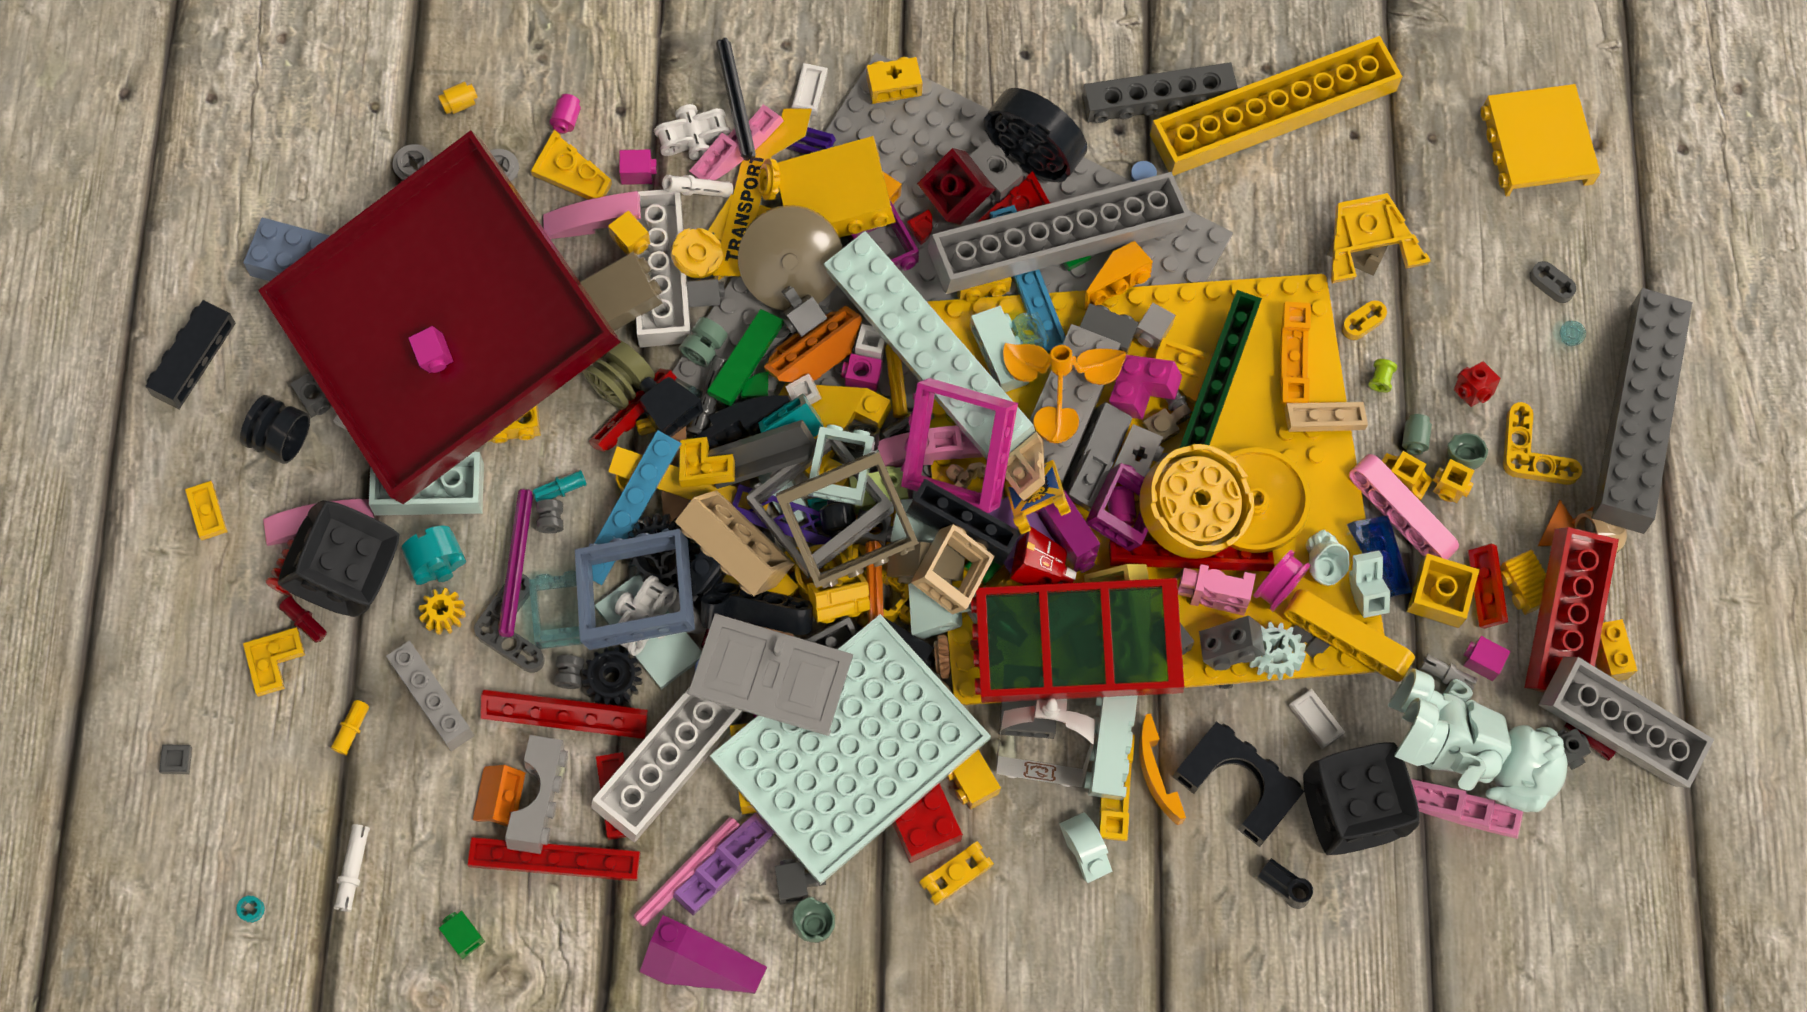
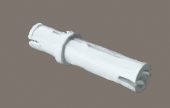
M666 175L662 181L663 189L666 192H681L686 196L701 194L729 198L733 193V185L729 181L698 179L692 175H684L683 177Z
M358 824L351 826L352 830L342 873L337 878L339 887L333 908L336 910L340 908V911L344 912L352 911L355 890L360 885L358 877L368 832L370 831L369 827L365 826L363 828V825Z

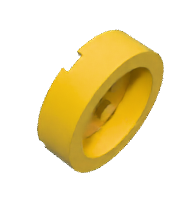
M1193 444L1176 449L1157 462L1144 478L1140 490V511L1145 526L1162 547L1176 555L1194 559L1215 555L1238 541L1251 523L1254 512L1253 492H1250L1246 480L1248 476L1235 459L1218 448ZM1196 492L1205 495L1206 505H1198L1195 498Z

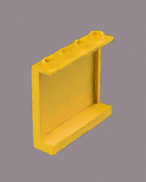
M1576 84L1489 95L1483 106H1481V118L1487 125V140L1492 144L1493 163L1498 166L1499 185L1504 189L1506 197L1510 196L1513 189L1576 180H1582L1584 186L1593 185L1601 172Z
M874 136L777 162L780 167L779 188L783 206H801L819 213L830 222L839 238L877 227H884L896 222Z

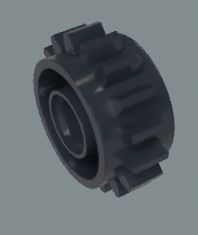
M605 647L604 652L600 654L594 652L595 658L593 660L587 659L586 661L588 669L582 670L583 676L588 678L582 681L584 687H590L586 691L588 697L595 695L594 701L598 704L601 701L605 702L606 705L616 704L617 706H621L623 701L630 703V696L632 694L638 695L639 693L636 685H642L643 683L642 678L637 677L642 674L641 667H635L638 664L637 658L630 659L628 650L621 653L619 647H615L614 651H609ZM615 672L620 675L615 682L605 680L609 673Z

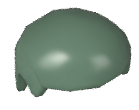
M1463 433L1453 436L1447 446V455L1449 460L1452 459L1475 470L1485 462L1488 448L1484 440L1478 435Z
M808 897L799 901L794 908L792 926L795 933L804 941L811 943L823 942L830 937L835 928V915L826 902L823 903L815 900L814 897Z

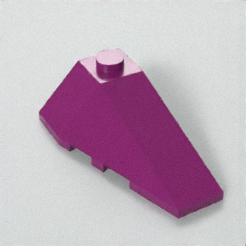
M662 915L650 940L640 973L666 985H684L695 988L703 987L755 994L767 970V966L680 922Z

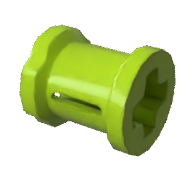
M1377 359L1373 365L1375 368L1373 379H1370L1368 386L1374 391L1388 393L1392 389L1391 379L1393 373L1397 370V364L1387 359Z

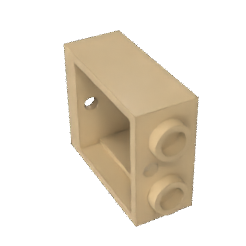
M952 524L938 531L911 583L951 614L967 610L995 556L988 552L983 544L970 538L964 529ZM947 544L972 563L958 590L932 571Z

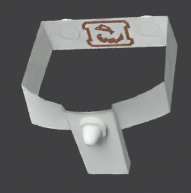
M1040 677L1039 687H1044L1043 677ZM1052 679V687L1068 686V681ZM1051 698L1049 700H1036V706L1004 711L1001 730L1016 724L1033 722L1034 718L1056 720L1066 723V727L1087 738L1091 742L1090 754L1088 750L1083 769L998 756L999 738L996 774L1005 775L1009 778L1018 777L1057 783L1066 787H1082L1094 744L1095 719L1077 712L1066 711L1067 699Z

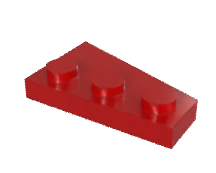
M1032 171L1018 187H1014L1007 197L1000 203H997L977 222L989 220L990 212L1012 205L1019 212L1050 204V201Z

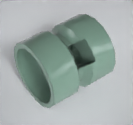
M700 317L691 330L693 335H687L679 349L693 363L702 367H708L716 355L714 349H720L728 335L713 320Z

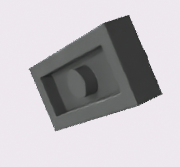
M1093 449L1088 450L1067 491L1071 501L1086 510L1091 509L1113 462Z

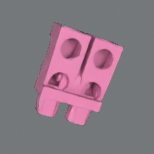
M1202 564L1199 571L1184 568L1180 579L1178 595L1191 597L1190 605L1199 606V603L1209 608L1244 616L1251 600L1256 574L1244 572L1241 579L1227 576L1217 569L1208 570L1209 566Z

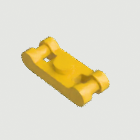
M978 841L919 881L922 888H927L932 895L930 899L935 906L994 865L991 858H986L981 851L983 847ZM971 857L978 864L973 869L966 862ZM941 878L947 885L942 890L936 883Z

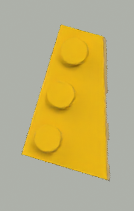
M555 130L531 170L532 176L588 200L606 196L612 185V180L590 160L587 161L578 153L573 145H569Z

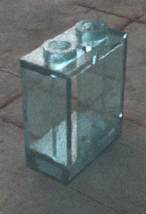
M576 571L564 572L562 576L554 577L549 574H542L536 576L535 579H529L534 642L539 649L583 644L580 641L579 626L542 630L538 591L577 586Z

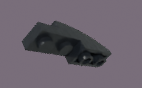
M773 395L733 404L709 416L712 426L691 439L707 437L710 451L725 445L729 441L738 439L746 431L751 436L760 434L761 430L758 422L792 400L787 395Z

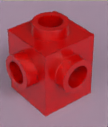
M1482 361L1471 368L1466 367L1457 375L1458 380L1454 391L1472 407L1480 402H1487L1494 395L1501 378Z

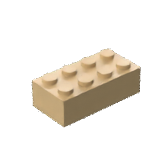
M717 490L694 497L675 521L681 527V531L685 536L694 539L700 545V549L704 554L713 557L720 564L723 572L733 576L740 583L739 585L742 590L753 596L776 587L794 565V562Z

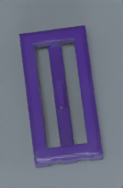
M808 127L806 136L798 140L806 143V145L795 142L786 149L810 154L821 150L814 148V146L823 148L822 150L831 148L836 138L833 134Z

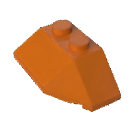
M848 306L841 307L839 311L825 314L827 319L805 335L800 336L796 333L775 348L768 362L764 365L765 370L777 380L784 382H794L807 374L812 377L813 381L819 379L824 373L851 354L862 321L861 316Z

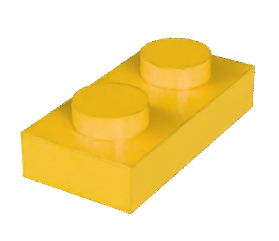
M212 481L185 489L201 541L227 533L228 530Z

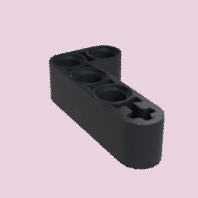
M728 582L717 583L701 598V625L707 629H710L714 615L719 614L752 625L796 635H805L812 631L813 605L805 599L769 591L753 596L742 590L740 585Z

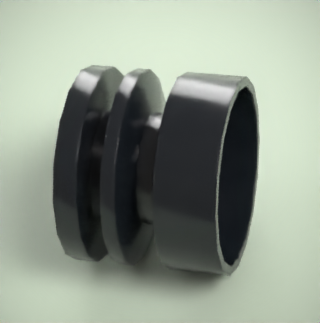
M263 395L255 401L245 417L240 432V442L247 448H253L254 451L261 453L265 451L267 457L282 464H287L299 453L305 442L310 427V416L308 413L293 406L286 407L284 402L275 400L274 397Z

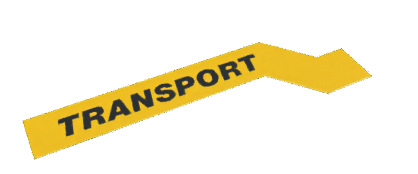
M783 109L781 118L784 121L755 150V158L741 162L721 241L723 260L718 270L713 273V276L741 277L738 266V251L746 229L757 218L762 198L758 185L760 168L766 159H771L775 154L806 136L812 109Z

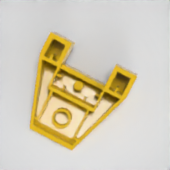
M785 383L779 395H787L790 398L785 387L790 383ZM816 385L822 399L811 404L820 416L825 428H827V425H836L842 427L843 431H845L847 425L852 424L854 419L861 423L875 425L881 429L892 409L890 399L868 388ZM833 450L822 457L819 475L843 465L832 459L835 454ZM811 466L807 468L805 471H803V473L808 477V479L810 476ZM849 477L834 484L849 487Z

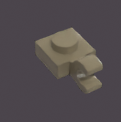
M1187 404L1178 407L1171 414L1165 408L1144 420L1142 425L1146 430L1162 436L1161 443L1179 433L1180 429L1177 425L1190 418L1189 414L1192 411Z

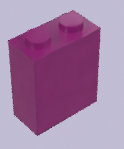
M1064 490L1071 512L1061 516L1058 508L1052 503L1040 509L1039 518L1053 540L1066 549V566L1076 572L1080 570L1081 573H1084L1095 565L1094 562L1098 556L1100 542Z

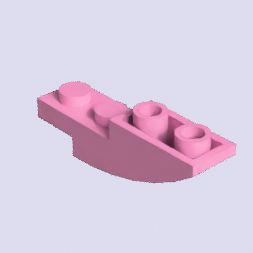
M957 425L929 428L923 465H933L934 460L984 457ZM910 432L879 441L877 449L886 467H902L905 463V442Z

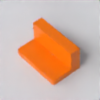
M507 765L485 766L473 820L477 822L491 821L508 827L511 812L518 811L526 772Z

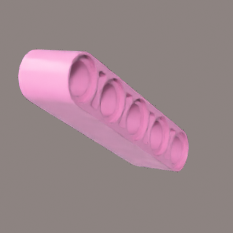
M1373 454L1366 455L1350 471L1349 477L1354 485L1361 490L1423 557L1428 553L1448 560L1458 550L1459 543L1456 538L1377 456Z

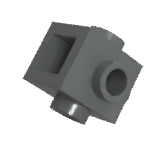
M1566 728L1558 731V736L1564 742L1563 747L1567 757V767L1573 770L1586 763L1584 758L1591 751L1585 735L1580 734L1577 728L1570 732Z

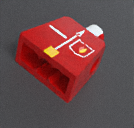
M1031 527V530L1026 532L1017 542L1010 579L1025 585L1058 584V582L1064 584L1073 583L1077 572L1065 566L1066 549Z

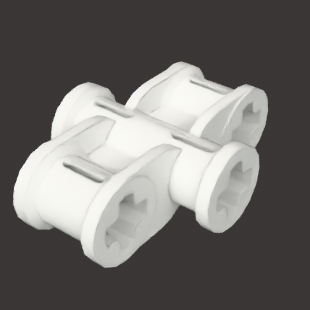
M689 104L678 108L675 111V116L678 120L662 123L654 129V133L659 137L661 143V154L671 156L689 150V158L699 160L709 149L708 145L713 144L721 133H724L726 136L731 133L724 119L726 116L724 110L717 108L697 114L698 110L695 105Z
M649 576L644 581L635 598L632 594L626 592L618 599L615 605V613L622 616L618 623L664 615L673 604L677 595V589L660 583L656 576ZM649 639L620 645L628 649L629 654L635 656L643 650Z

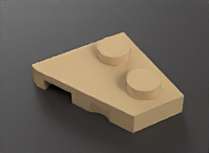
M1037 432L1014 449L1008 458L1005 478L1023 501L1045 484L1043 439Z

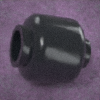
M827 500V505L823 506L819 511L823 532L830 535L831 539L856 521L853 504Z

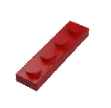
M660 368L654 374V380L657 384L666 377H671L674 380L677 378L668 369ZM638 390L635 393L636 398L632 401L628 400L629 405L625 409L619 410L588 441L594 449L604 452L612 449L618 443L620 435L635 426L636 419L644 413L640 398L645 394L643 391Z

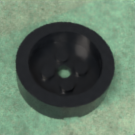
M1021 88L1006 89L984 117V128L992 143L1003 150L1006 158L1010 154L1021 163L1020 168L1029 174L1033 171L1039 179L1049 182L1065 181L1087 153L1086 139L1077 124L1057 105L1032 91Z

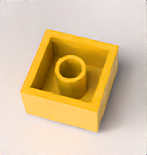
M1427 553L1419 564L1407 612L1459 628L1467 619L1479 569Z

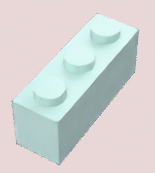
M1000 305L972 315L970 328L992 378L1005 392L1029 384V382L1013 378L1007 371L1004 363V344H1022L1020 338L1013 335L1011 330L1013 325L1009 314H1004Z

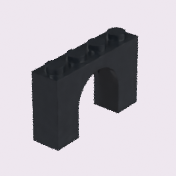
M1216 721L1178 767L1173 778L1195 794L1210 774L1221 766L1233 764L1249 770L1258 781L1260 798L1257 806L1238 830L1258 847H1261L1305 791L1301 789V784L1291 776L1286 777L1278 771L1279 767L1276 763L1267 758L1263 759L1258 755L1257 749L1247 741L1242 742L1238 739L1231 727L1226 724L1221 725Z

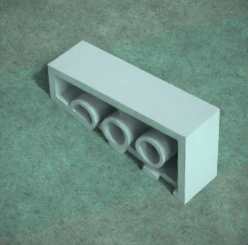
M1138 695L1096 697V706H1100L1099 717L1094 716V733L1097 735L1089 761H1093L1091 772H1086L1084 788L1089 789V796L1122 800L1126 797L1127 787L1123 786L1129 773L1130 763L1127 757L1132 747L1133 732H1131V728L1135 722Z

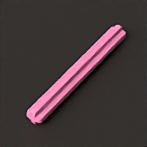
M728 818L634 914L635 920L640 925L646 926L671 901L675 891L694 875L696 869L716 852L717 847L740 827V824L734 818Z

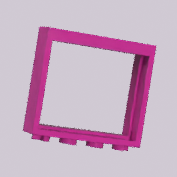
M932 378L918 382L916 393H913V399L915 400L914 408L909 417V425L911 427L909 437L905 442L906 458L901 468L903 472L901 487L918 491L924 479H927L986 513L999 508L1018 403ZM935 393L996 411L982 493L922 476Z

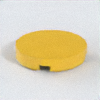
M688 228L676 236L671 246V257L674 265L683 274L701 279L711 276L718 270L723 260L722 246L713 233L702 228L691 230Z

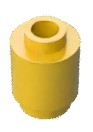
M464 81L443 90V94L438 95V98L447 115L451 112L456 114L476 105L474 99H477L478 96L473 85L467 86Z

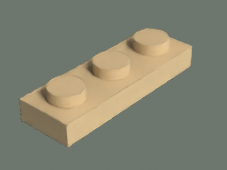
M1364 402L1287 403L1284 408L1288 432L1365 430L1368 426Z

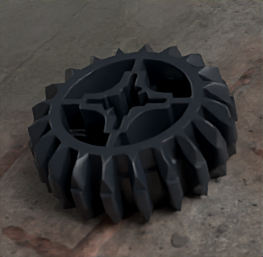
M656 513L652 519L646 516L643 518V523H635L634 527L636 530L629 531L628 535L630 538H635L638 534L648 533L650 530H653L655 534L667 528L669 531L681 530V527L675 522L678 517L671 522L670 514H665L661 519L659 513ZM686 536L688 539L689 562L691 564L690 560H694L697 556L691 550L696 549L698 544L690 543L689 540L691 538ZM676 549L669 550L661 555V552L632 557L633 560L628 563L629 567L636 565L638 568L634 572L635 576L641 573L644 574L643 582L652 575L656 576L659 582L661 580V583L666 586L670 584V580L673 583L678 581L677 566L669 570L668 565L671 563L670 557L676 553ZM645 558H651L655 562L656 568L651 566Z

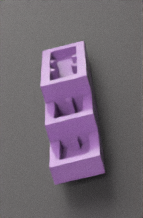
M754 813L717 847L716 852L696 869L694 875L675 891L673 897L694 916L743 868L775 832L758 814Z

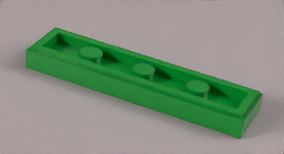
M760 309L707 390L708 395L731 406L784 325V320Z

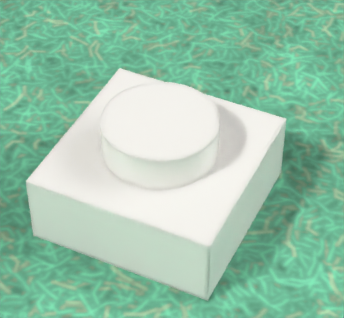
M809 374L785 386L791 400L802 393L810 404L822 399Z

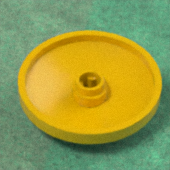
M1250 447L1229 453L1228 455L1239 463L1248 476L1246 480L1250 492H1253L1254 512L1251 523L1243 536L1230 546L1234 549L1251 553L1269 552L1285 546L1300 533L1309 515L1311 493L1304 473L1289 457L1272 449ZM1202 494L1201 499L1202 505H1206L1207 502L1204 494Z

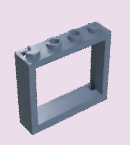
M667 528L660 533L638 534L635 538H617L611 540L610 543L589 544V547L575 549L580 641L589 650L695 630L688 539L680 529L669 531ZM676 549L680 599L679 612L596 627L592 565Z

